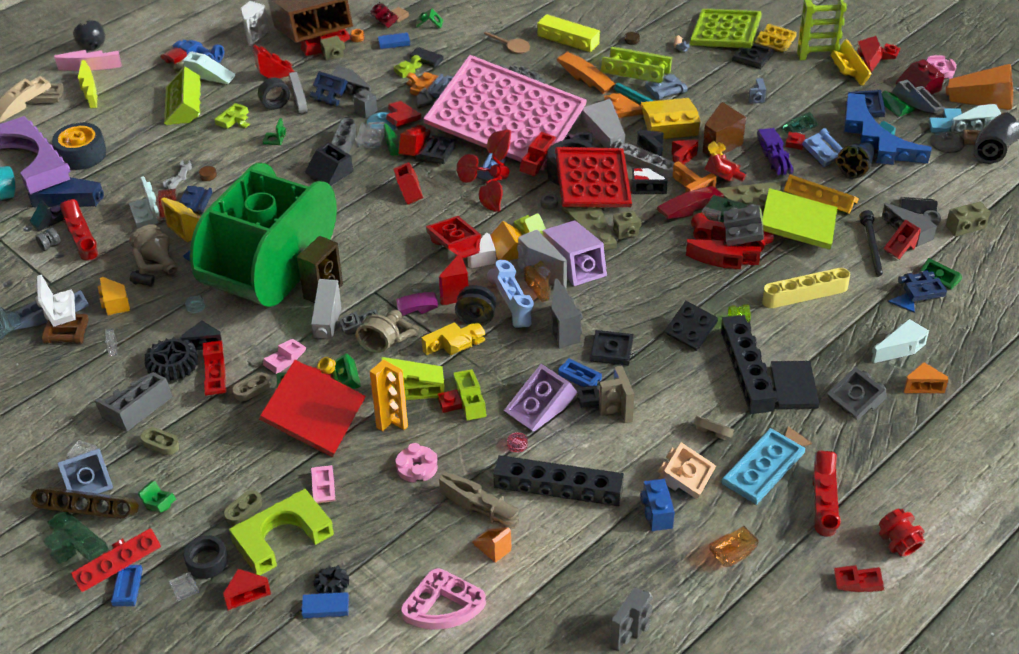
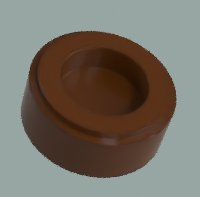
M205 166L199 170L200 179L203 181H211L217 177L216 169L213 166Z

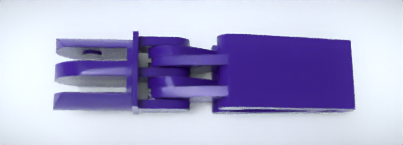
M774 128L758 129L757 138L765 157L769 159L771 169H775L778 176L780 174L782 176L786 175L787 172L792 174L794 169L789 160V153L784 151L783 141Z

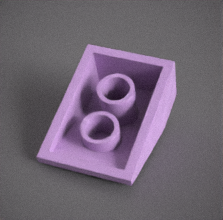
M540 364L504 411L534 432L565 409L578 392L570 382L543 364Z

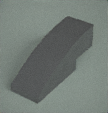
M908 80L898 82L892 90L898 98L917 109L932 113L944 109L923 86L915 88Z

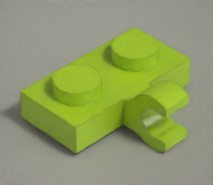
M237 103L233 104L214 119L215 125L228 129L237 122L242 128L248 127L250 124L245 122L248 118L246 115L249 113L248 107Z

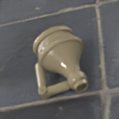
M154 224L145 225L131 234L129 243L134 248L133 255L140 274L163 270L171 275L177 271L176 263L169 257L168 252L171 239L168 235L162 233L158 226ZM144 260L155 261L159 264L146 265Z
M393 310L388 312L386 317L377 314L366 316L362 321V325L356 330V338L359 344L366 350L381 353L396 343L412 336H418L419 326L410 324L402 319L400 311ZM396 325L403 327L407 331L399 334V330Z

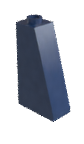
M70 177V180L31 194L28 193L31 206L35 208L39 205L40 201H43L48 207H53L72 199L77 200L79 207L97 206L100 200L103 199L104 191L100 182Z

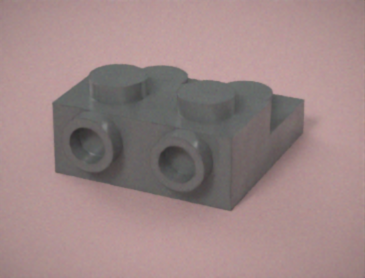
M749 204L746 208L738 209L733 207L728 211H724L727 246L764 240L763 216L760 205Z
M857 367L851 370L827 393L828 398L857 421L869 409L873 411L887 398L884 385L880 382L876 383L866 371H860Z
M634 587L611 622V648L619 651L623 644L626 645L629 642L631 636L638 639L643 631L646 632L651 624L649 616L652 605H650V602L653 599L649 592Z

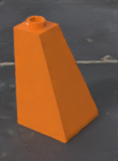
M1011 64L949 79V85L946 86V95H949L950 102L978 106L996 104L1000 109L1012 110L1013 82Z

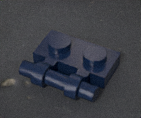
M319 71L313 83L317 90L316 92L311 91L310 97L318 102H326L327 105L338 106L340 101L335 99V96H342L348 81ZM324 91L329 92L328 96L323 95Z
M920 271L918 274L906 273L904 276L898 277L899 284L905 283L904 290L912 302L945 297L947 293L940 279H934V272Z

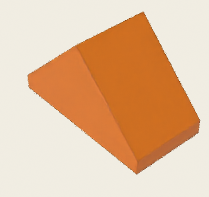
M924 362L907 376L904 393H945L949 380L948 376Z
M509 527L488 529L472 542L496 563L511 551V530Z

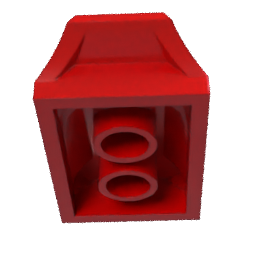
M459 216L426 226L432 243L443 245L456 255H461L462 258L472 256L480 251L481 234Z

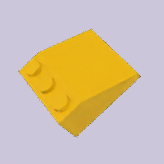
M689 98L641 102L648 131L663 132V139L699 136L700 117L696 107Z

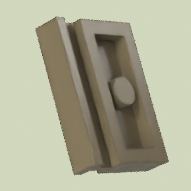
M50 84L51 88L27 101V103H59L64 86L63 84Z

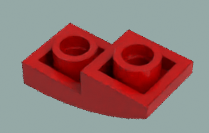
M886 43L884 48L881 47V59H896L901 48Z

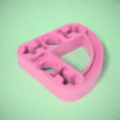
M434 569L428 573L402 606V617L405 622L424 629L452 628L471 620L485 607V593L482 589L443 569ZM455 586L463 589L459 593L451 592V588ZM427 592L431 594V597L421 599L419 595ZM440 595L464 607L444 615L426 614Z

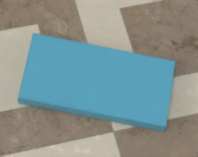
M770 428L722 478V484L757 505L805 453V448Z

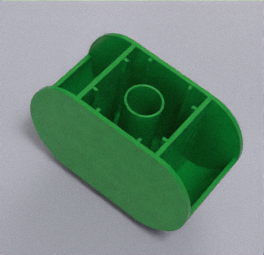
M262 162L250 166L203 213L195 227L190 246V265L195 279L201 284L267 307L279 304L300 281L297 256L318 236L331 240L337 214L336 197L332 187L323 181H316L308 187L276 177L272 167Z

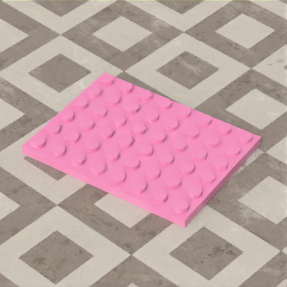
M469 55L424 117V123L487 148V141L492 133L509 129L511 130V140L506 156L521 162V159L528 152L529 145L540 132L555 136V143L562 141L585 107L586 100ZM547 159L540 170L543 171L547 166Z

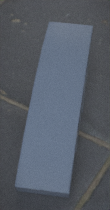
M81 290L74 293L75 312L90 306ZM36 301L6 316L13 330L37 326L48 321L44 316L43 308L39 307Z

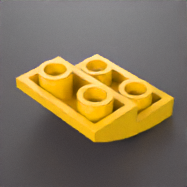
M767 24L765 30L761 31L755 44L783 53L795 39L796 32Z

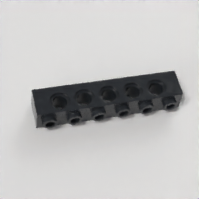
M745 315L722 317L720 331L749 413L774 412L775 403L778 401L777 393L772 389L771 377L767 376V367L761 360V350L757 349L756 337L751 333L750 322H747Z
M499 455L493 479L494 488L620 506L624 473Z

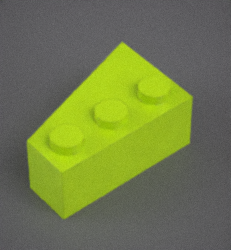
M381 357L382 360L384 359L403 370L405 400L438 398V393L445 392L443 366Z

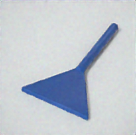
M907 293L888 301L915 313L914 301H911Z

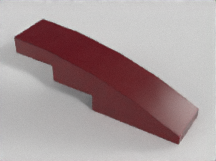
M714 186L699 188L657 206L656 210L667 219L693 216L696 209L708 208L710 202L722 201L724 194Z

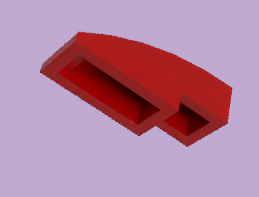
M346 29L306 39L301 41V50L306 56L322 53L321 39L338 36L341 41L346 42L350 39V35Z
M540 132L529 145L526 155L521 159L519 171L535 177L546 161L548 150L555 143L556 137Z

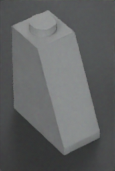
M319 279L311 323L313 338H333L342 308L338 280Z

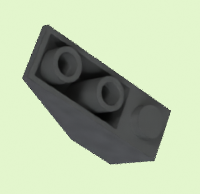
M338 66L330 74L348 81L343 93L354 96L363 89L371 92L370 85L352 69Z
M888 203L884 204L881 218L896 230H898L905 219L921 229L916 247L934 240L937 226L928 218Z

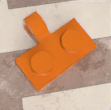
M424 72L420 78H417L414 73H408L406 78H409L406 84L412 86L410 94L418 96L420 91L424 88L428 89L438 76Z

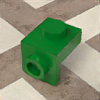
M150 481L138 492V496L146 509L162 513L168 510L176 500L173 492L160 490L155 481Z

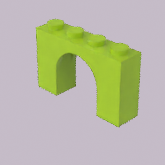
M306 489L293 494L287 499L274 504L272 507L255 514L253 517L229 529L232 543L255 574L262 575L277 566L275 554L264 540L268 532L277 526L285 524L296 525L305 531L315 545L334 535L331 519Z

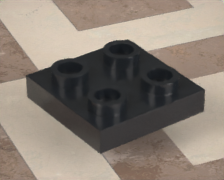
M685 300L664 331L672 338L698 351L718 322V318Z

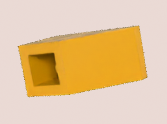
M101 277V285L98 286V291L101 297L102 309L106 308L107 315L130 311L125 286Z

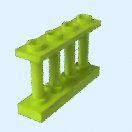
M804 0L797 45V55L800 61L806 60L809 52L831 51V54L833 51L840 52L839 41L842 39L841 28L845 22L846 2L838 0V3L835 5L815 6L811 0ZM836 11L835 18H812L815 12ZM817 25H834L833 32L811 33L810 29ZM832 38L831 45H808L811 39Z
M611 47L610 57L602 58L601 72L662 83L664 73L670 74L673 57Z

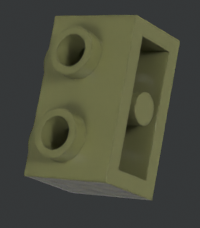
M981 201L949 209L945 226L954 236L982 230L987 227L990 211Z

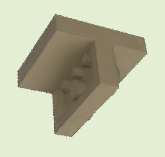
M617 366L614 368L613 380L600 382L599 412L601 416L621 412L624 422L630 423L633 422L634 392L623 366Z

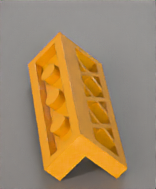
M789 174L783 190L806 199L837 207L838 210L849 214L853 204L858 203L859 198L791 174Z
M383 359L370 370L376 428L383 432L392 423L405 430L408 427L403 370Z

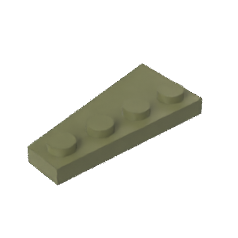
M562 207V211L565 214L568 213L571 221L575 220L603 242L604 250L617 248V242L600 207Z

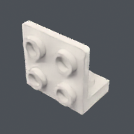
M42 275L37 276L35 287L38 296H36V302L39 307L43 308L46 320H50L53 327L76 320L73 291L67 290L53 295Z

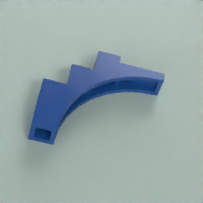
M848 93L844 132L861 134L860 143L872 144L874 149H877L876 163L894 165V160L929 163L931 146L905 141L889 133L869 113L865 102V95Z

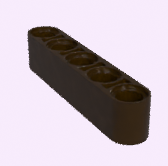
M53 487L36 489L30 497L31 503L37 508L118 519L132 517L136 515L139 509L137 501L133 498ZM43 493L46 495V502L42 499ZM63 496L67 499L66 505L62 502ZM83 498L87 501L86 508L82 504ZM103 501L107 502V510L103 508ZM124 503L128 506L127 513L123 511Z

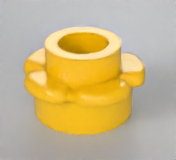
M323 357L319 360L317 368L323 374H331L335 370L336 362L329 357Z

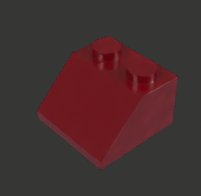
M923 59L911 63L897 79L896 85L900 81L908 80L915 88L923 86L930 94H934L942 90L945 75Z

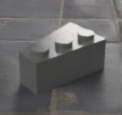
M152 372L131 382V387L122 391L117 389L113 391L112 396L104 400L101 397L96 399L95 403L102 419L125 431H129L173 397L166 378Z

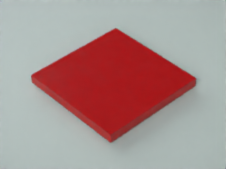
M556 147L555 155L562 207L631 208L632 199L623 148Z
M294 360L260 415L259 420L333 457L366 396Z

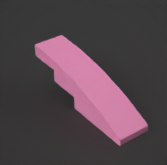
M86 50L54 55L58 70L79 71L82 60L86 61L91 71L122 67L118 51L103 53L100 50L86 53Z

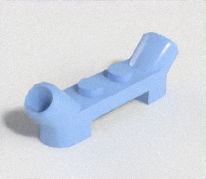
M498 260L495 267L488 271V281L491 284H496L512 312L513 326L515 328L530 327L532 325L531 311L534 302L530 295H524L514 278L516 274L514 266L506 260Z

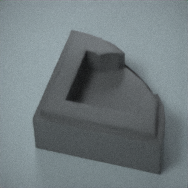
M426 88L422 89L417 96V108L432 104V99Z

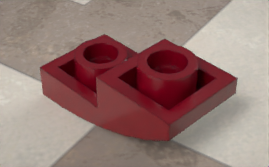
M381 2L374 5L369 12L387 28L399 19L395 13L390 11Z

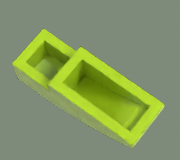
M473 369L454 372V380L462 401L466 420L487 417L485 401L481 395L480 385Z

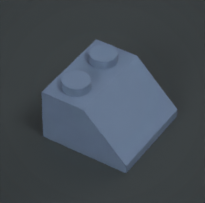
M99 448L58 462L68 490L101 493L113 489Z

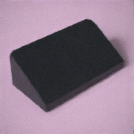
M900 197L899 199L900 208L917 214H923L929 210L937 212L938 202L935 199Z

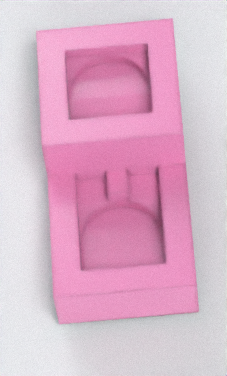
M291 339L278 345V352L264 358L263 365L277 374L289 367L294 360H297L306 351V347Z
M332 465L311 468L313 499L317 503L335 501Z

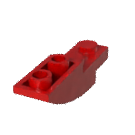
M687 239L686 256L702 263L730 269H741V265H759L761 247L724 245L723 240Z

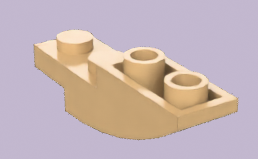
M39 76L32 81L25 78L13 86L0 99V123L27 108L25 102L51 88L50 82Z

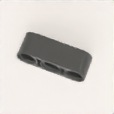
M342 119L332 140V145L348 154L356 138L354 119Z

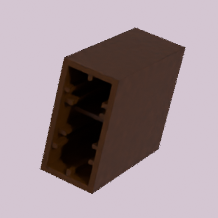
M268 0L274 27L294 42L353 27L348 0Z

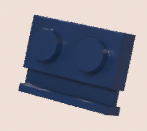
M187 186L179 203L190 208L194 214L198 212L199 215H202L212 195V188L207 190L204 187Z

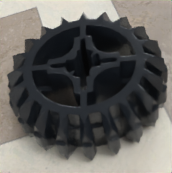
M175 337L172 339L166 338L164 341L158 340V344H152V348L147 349L144 364L148 374L154 372L166 378L168 383L171 380L177 382V379H184L185 375H191V371H195V367L198 365V354L193 343H190L188 340L182 341L181 337L179 339Z

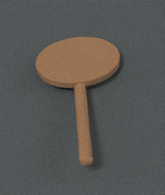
M484 32L485 35L506 43L508 50L513 53L522 54L530 49V44L523 39L507 41Z

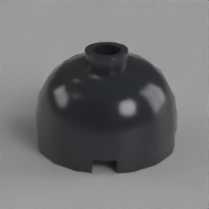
M88 20L83 25L80 23L73 31L75 42L80 48L87 51L100 48L105 41L104 29L95 20Z

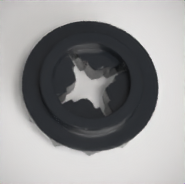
M330 564L328 568H320L319 573H316L314 576V588L319 594L343 593L349 585V576L346 569H341L339 565L332 567ZM332 576H335V580H332L329 583L327 582V579H331Z

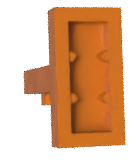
M679 161L673 164L672 177L686 187L685 193L704 187H716L717 176L713 173L701 178Z

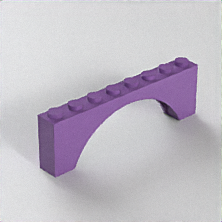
M23 116L0 124V149L22 148L38 154L36 159L20 172L24 186L30 194L70 180L68 164L64 163L63 158L59 157L58 152L53 149L52 145L48 143L47 139L43 137L31 120L28 121Z

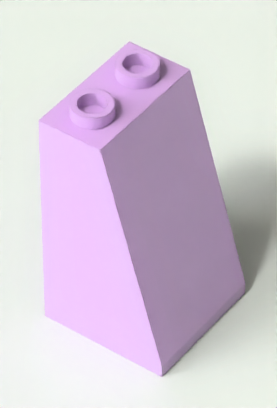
M574 220L543 230V236L567 260V278L573 286L607 276L603 242Z

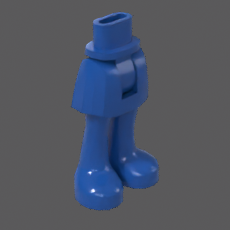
M179 40L173 44V49H182L187 55L190 52L205 54L217 63H220L224 56V48L218 44L214 45L211 50L194 40Z

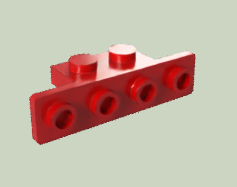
M149 528L126 542L122 538L111 545L112 550L106 553L104 550H101L92 555V561L71 573L81 592L86 591L159 549L161 544L153 530Z

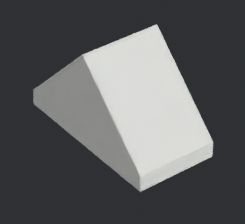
M486 233L481 238L479 253L468 257L469 268L496 264V249L489 233Z

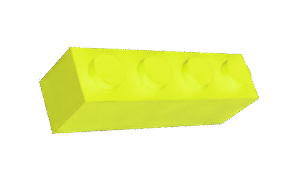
M547 14L537 23V36L587 52H591L599 44L600 30Z

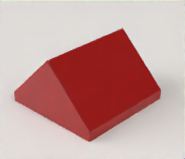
M457 255L439 275L441 305L456 303L460 290L469 286L468 272L461 255Z

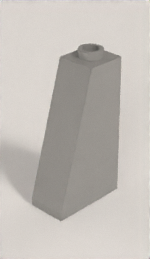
M610 99L583 108L581 111V122L605 148H619L620 145L625 144V133Z

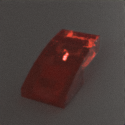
M176 188L158 191L160 217H165L161 199L167 198L177 202Z

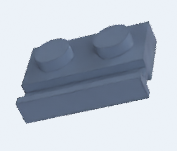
M440 74L427 89L429 95H433L434 98L438 99L453 77L448 75L444 77L443 74Z

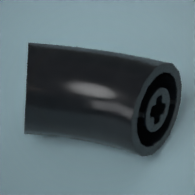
M1004 112L990 120L977 135L973 150L975 157L986 164H993L1003 160L1009 146L1019 140V122L1010 113Z

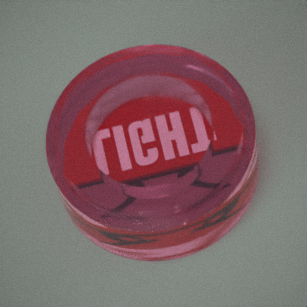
M512 433L507 438V447L512 452H523L528 447V438L523 433Z

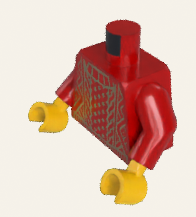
M715 141L710 143L708 150L711 156L704 170L729 181H733L735 178L743 182L747 172L740 170L739 164L726 159V156L722 154L726 150L724 144L720 142L716 144Z

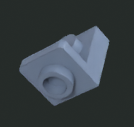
M756 78V85L749 89L748 101L749 103H764L766 87L763 78Z

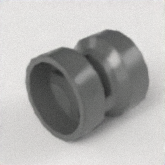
M54 228L46 230L44 234L40 233L35 236L39 247L43 251L49 249L51 245L61 243L60 237Z

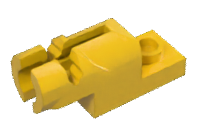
M454 322L423 336L422 349L426 355H429L444 348L449 355H453L464 349L471 348L472 344L478 345L484 342L485 338L482 336L485 335V331L479 323L470 324L460 329Z

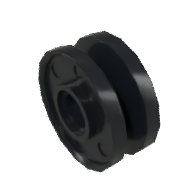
M477 285L466 286L460 290L457 296L455 313L466 324L479 323L480 325H486L494 317L496 297L485 287Z

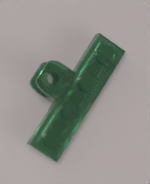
M63 511L58 513L47 522L54 533L49 535L44 540V543L52 550L50 556L58 564L77 554L76 551L91 562L109 550L105 541L69 512Z

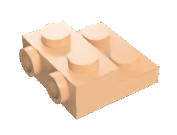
M680 443L676 449L672 447L666 455V458L669 460L667 463L664 461L657 471L660 473L658 480L665 479L667 486L674 491L679 487L697 499L716 465L683 443Z

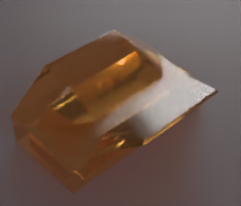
M539 261L535 265L524 267V281L543 303L548 301L550 297L549 279L551 271L542 261Z
M743 526L710 543L709 550L723 566H733L748 557L758 546L759 540Z

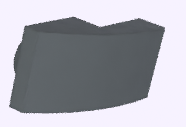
M376 308L360 316L355 311L340 318L339 321L344 333H356L357 328L362 325V321L366 316L372 314L379 315Z

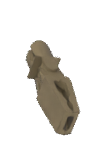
M447 472L440 476V493L466 511L473 512L476 510L481 512V514L490 518L491 524L497 521L513 529L518 526L519 508L505 502L503 496L498 499L484 492L480 484Z

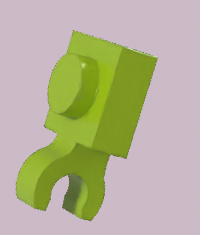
M415 55L411 58L410 62H401L394 66V72L402 78H405L408 73H415V69L422 66V64L417 62L421 58Z

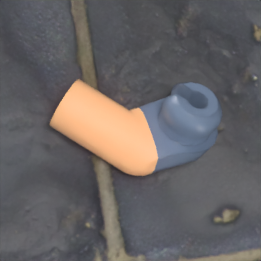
M676 36L674 48L681 52L688 51L689 43L686 44V41L682 42V37Z

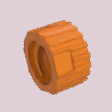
M354 29L350 32L351 41L361 42L364 40L363 30Z

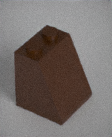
M721 102L705 124L702 152L710 157L711 153L708 150V145L713 141L716 144L719 142L724 144L726 150L722 152L723 155L743 145L746 117L724 102Z

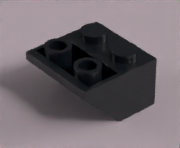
M328 142L315 150L305 170V174L316 181H323L332 186L353 172L352 156Z

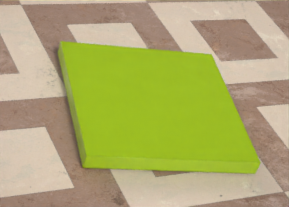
M702 9L691 36L690 45L751 48L761 19V11Z
M769 188L762 215L763 231L830 250L833 242L837 207Z

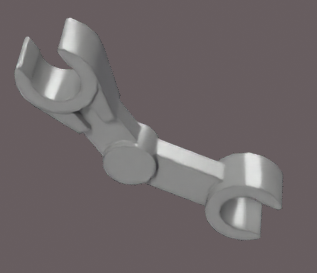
M183 160L180 161V173L176 177L164 180V189L168 186V191H172L180 181L186 179L187 171L192 169L190 160L186 165H184Z

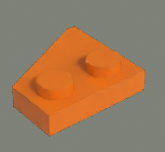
M620 93L604 96V100L610 99L612 101L618 118L643 114L640 105Z

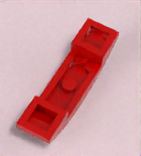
M223 342L203 343L205 396L226 393Z

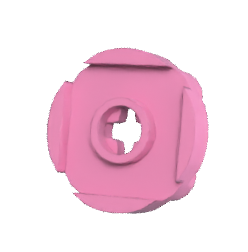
M942 55L928 57L926 61L945 75L944 78H953L956 63L952 59L946 60L945 56Z
M417 443L410 444L396 458L398 475L408 482H416V480L423 479V481L429 480L437 472V454L428 447L420 446ZM415 462H420L421 465L416 464V465L414 466L413 463H415Z

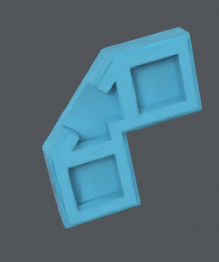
M944 108V118H930L929 126L931 132L948 133L951 131L953 118L962 114L961 109Z

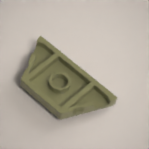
M782 182L758 183L716 189L724 194L726 203L732 207L740 209L746 208L749 204L760 205L761 211H764L769 188L780 191Z

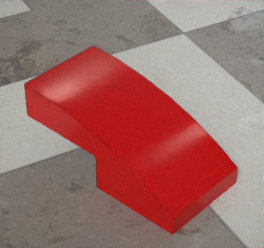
M174 48L160 55V57L168 64L171 62L176 64L184 60L187 53L182 49Z
M857 565L834 568L837 589L852 592L885 591L880 567L857 570Z

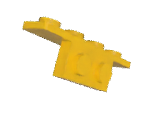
M845 39L840 46V52L833 51L830 55L834 60V64L839 67L840 73L845 76L855 77L860 85L864 86L871 76L870 70L849 40Z

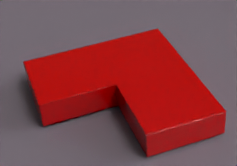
M402 101L388 104V110L393 113L386 114V120L395 126H400L420 120L422 114Z

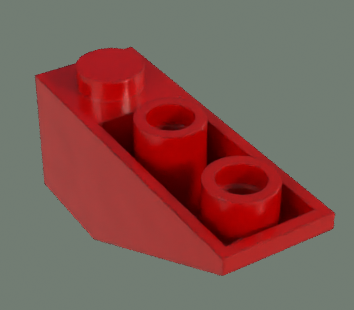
M416 125V127H411V129L401 133L399 154L417 155L422 150L431 129H427L424 125Z

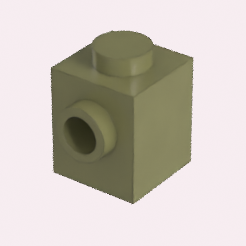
M338 36L320 40L321 52L326 61L344 57L343 50H345V45Z

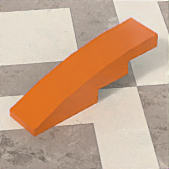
M566 52L556 60L577 81L582 79L590 88L595 86L602 94H605L615 86V83L603 72L572 53Z

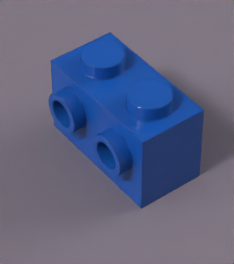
M666 480L644 481L643 490L640 491V498L642 504H645L646 520H649L651 530L673 529L675 512Z

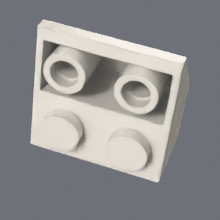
M249 1L241 7L245 35L249 46L253 45L269 31L265 5Z

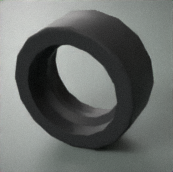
M276 77L269 78L261 83L258 88V97L267 109L276 110L287 104L290 99V90L282 79ZM275 87L282 88L281 94L276 99H266V95L271 89Z
M212 535L197 537L190 541L184 549L183 557L187 570L194 577L204 579L217 576L227 565L228 556L224 542L218 537ZM214 550L219 553L209 563L198 564L193 562L194 557L202 551Z

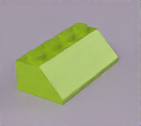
M185 66L166 86L164 124L166 125L190 123L200 114V76Z

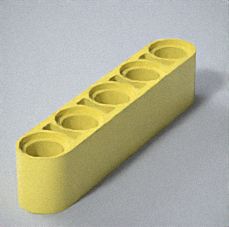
M836 268L766 284L762 303L767 308H777L846 292L850 272L845 268Z

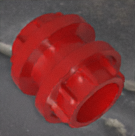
M903 509L891 511L879 521L878 525L880 527V537L883 540H891L888 546L892 553L897 552L901 557H906L924 545L925 539L923 535L925 531L920 525L913 526L912 523L915 517L911 512H905Z

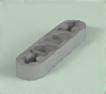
M297 72L289 73L299 114L306 113V100Z
M631 144L620 145L619 148L624 149L625 160L644 168H651L665 177L673 176V164L675 162Z

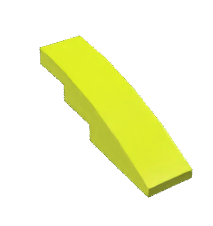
M82 60L78 74L81 91H84L85 99H88L90 108H97V91L90 67L85 60Z

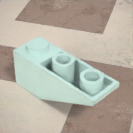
M190 52L183 60L184 66L198 74L200 79L229 84L235 77V73L205 54Z
M996 104L979 105L953 118L950 132L959 133L963 132V130L981 131L990 120L1001 114Z
M909 319L904 324H900L892 334L889 333L881 343H877L874 346L871 362L877 363L915 354L926 345L929 330Z

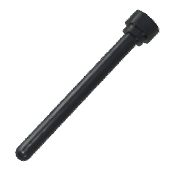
M865 210L860 213L859 218L861 224L866 228L875 273L877 276H881L883 270L872 226L875 218L872 211Z

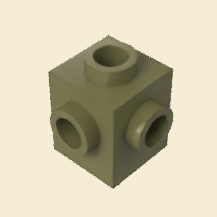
M634 211L613 215V230L618 239L639 235L641 220Z

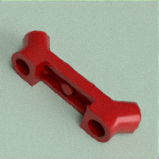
M72 199L61 203L60 208L67 229L75 242L80 258L85 261L95 259L98 256L97 243L82 215L77 200Z
M703 213L693 216L691 226L694 229L693 236L695 239H714L726 242V229L723 222L709 220ZM763 231L764 240L739 245L761 247L762 251L765 245L773 242L774 234Z
M817 451L815 453L812 477L815 496L814 525L818 534L830 537L836 533L841 523L837 493V455L832 451Z

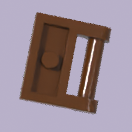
M75 314L76 320L54 327L50 320H48L42 335L43 343L75 342L76 344H82L89 321L88 315ZM52 333H75V334H52Z

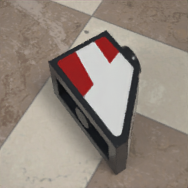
M632 168V194H667L668 178L651 168Z

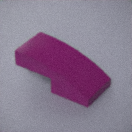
M435 292L416 293L396 299L397 309L401 312L402 316L416 310L424 314L438 308Z

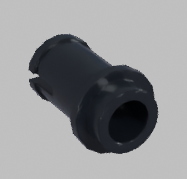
M139 270L131 272L130 282L135 285L138 283L152 287L155 282V276L140 274Z

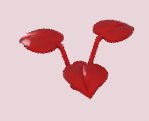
M509 129L496 131L488 138L487 150L492 154V159L497 163L491 166L490 169L477 167L478 158L472 154L462 156L456 166L458 177L465 183H471L475 180L477 170L490 172L494 179L486 181V185L480 188L479 200L485 208L492 211H500L503 194L502 186L497 180L501 181L508 178L510 173L509 168L499 161L505 158L509 150L511 130Z

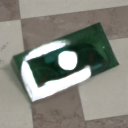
M808 112L786 122L781 129L787 134L789 132L802 134L817 127L818 123L812 113Z

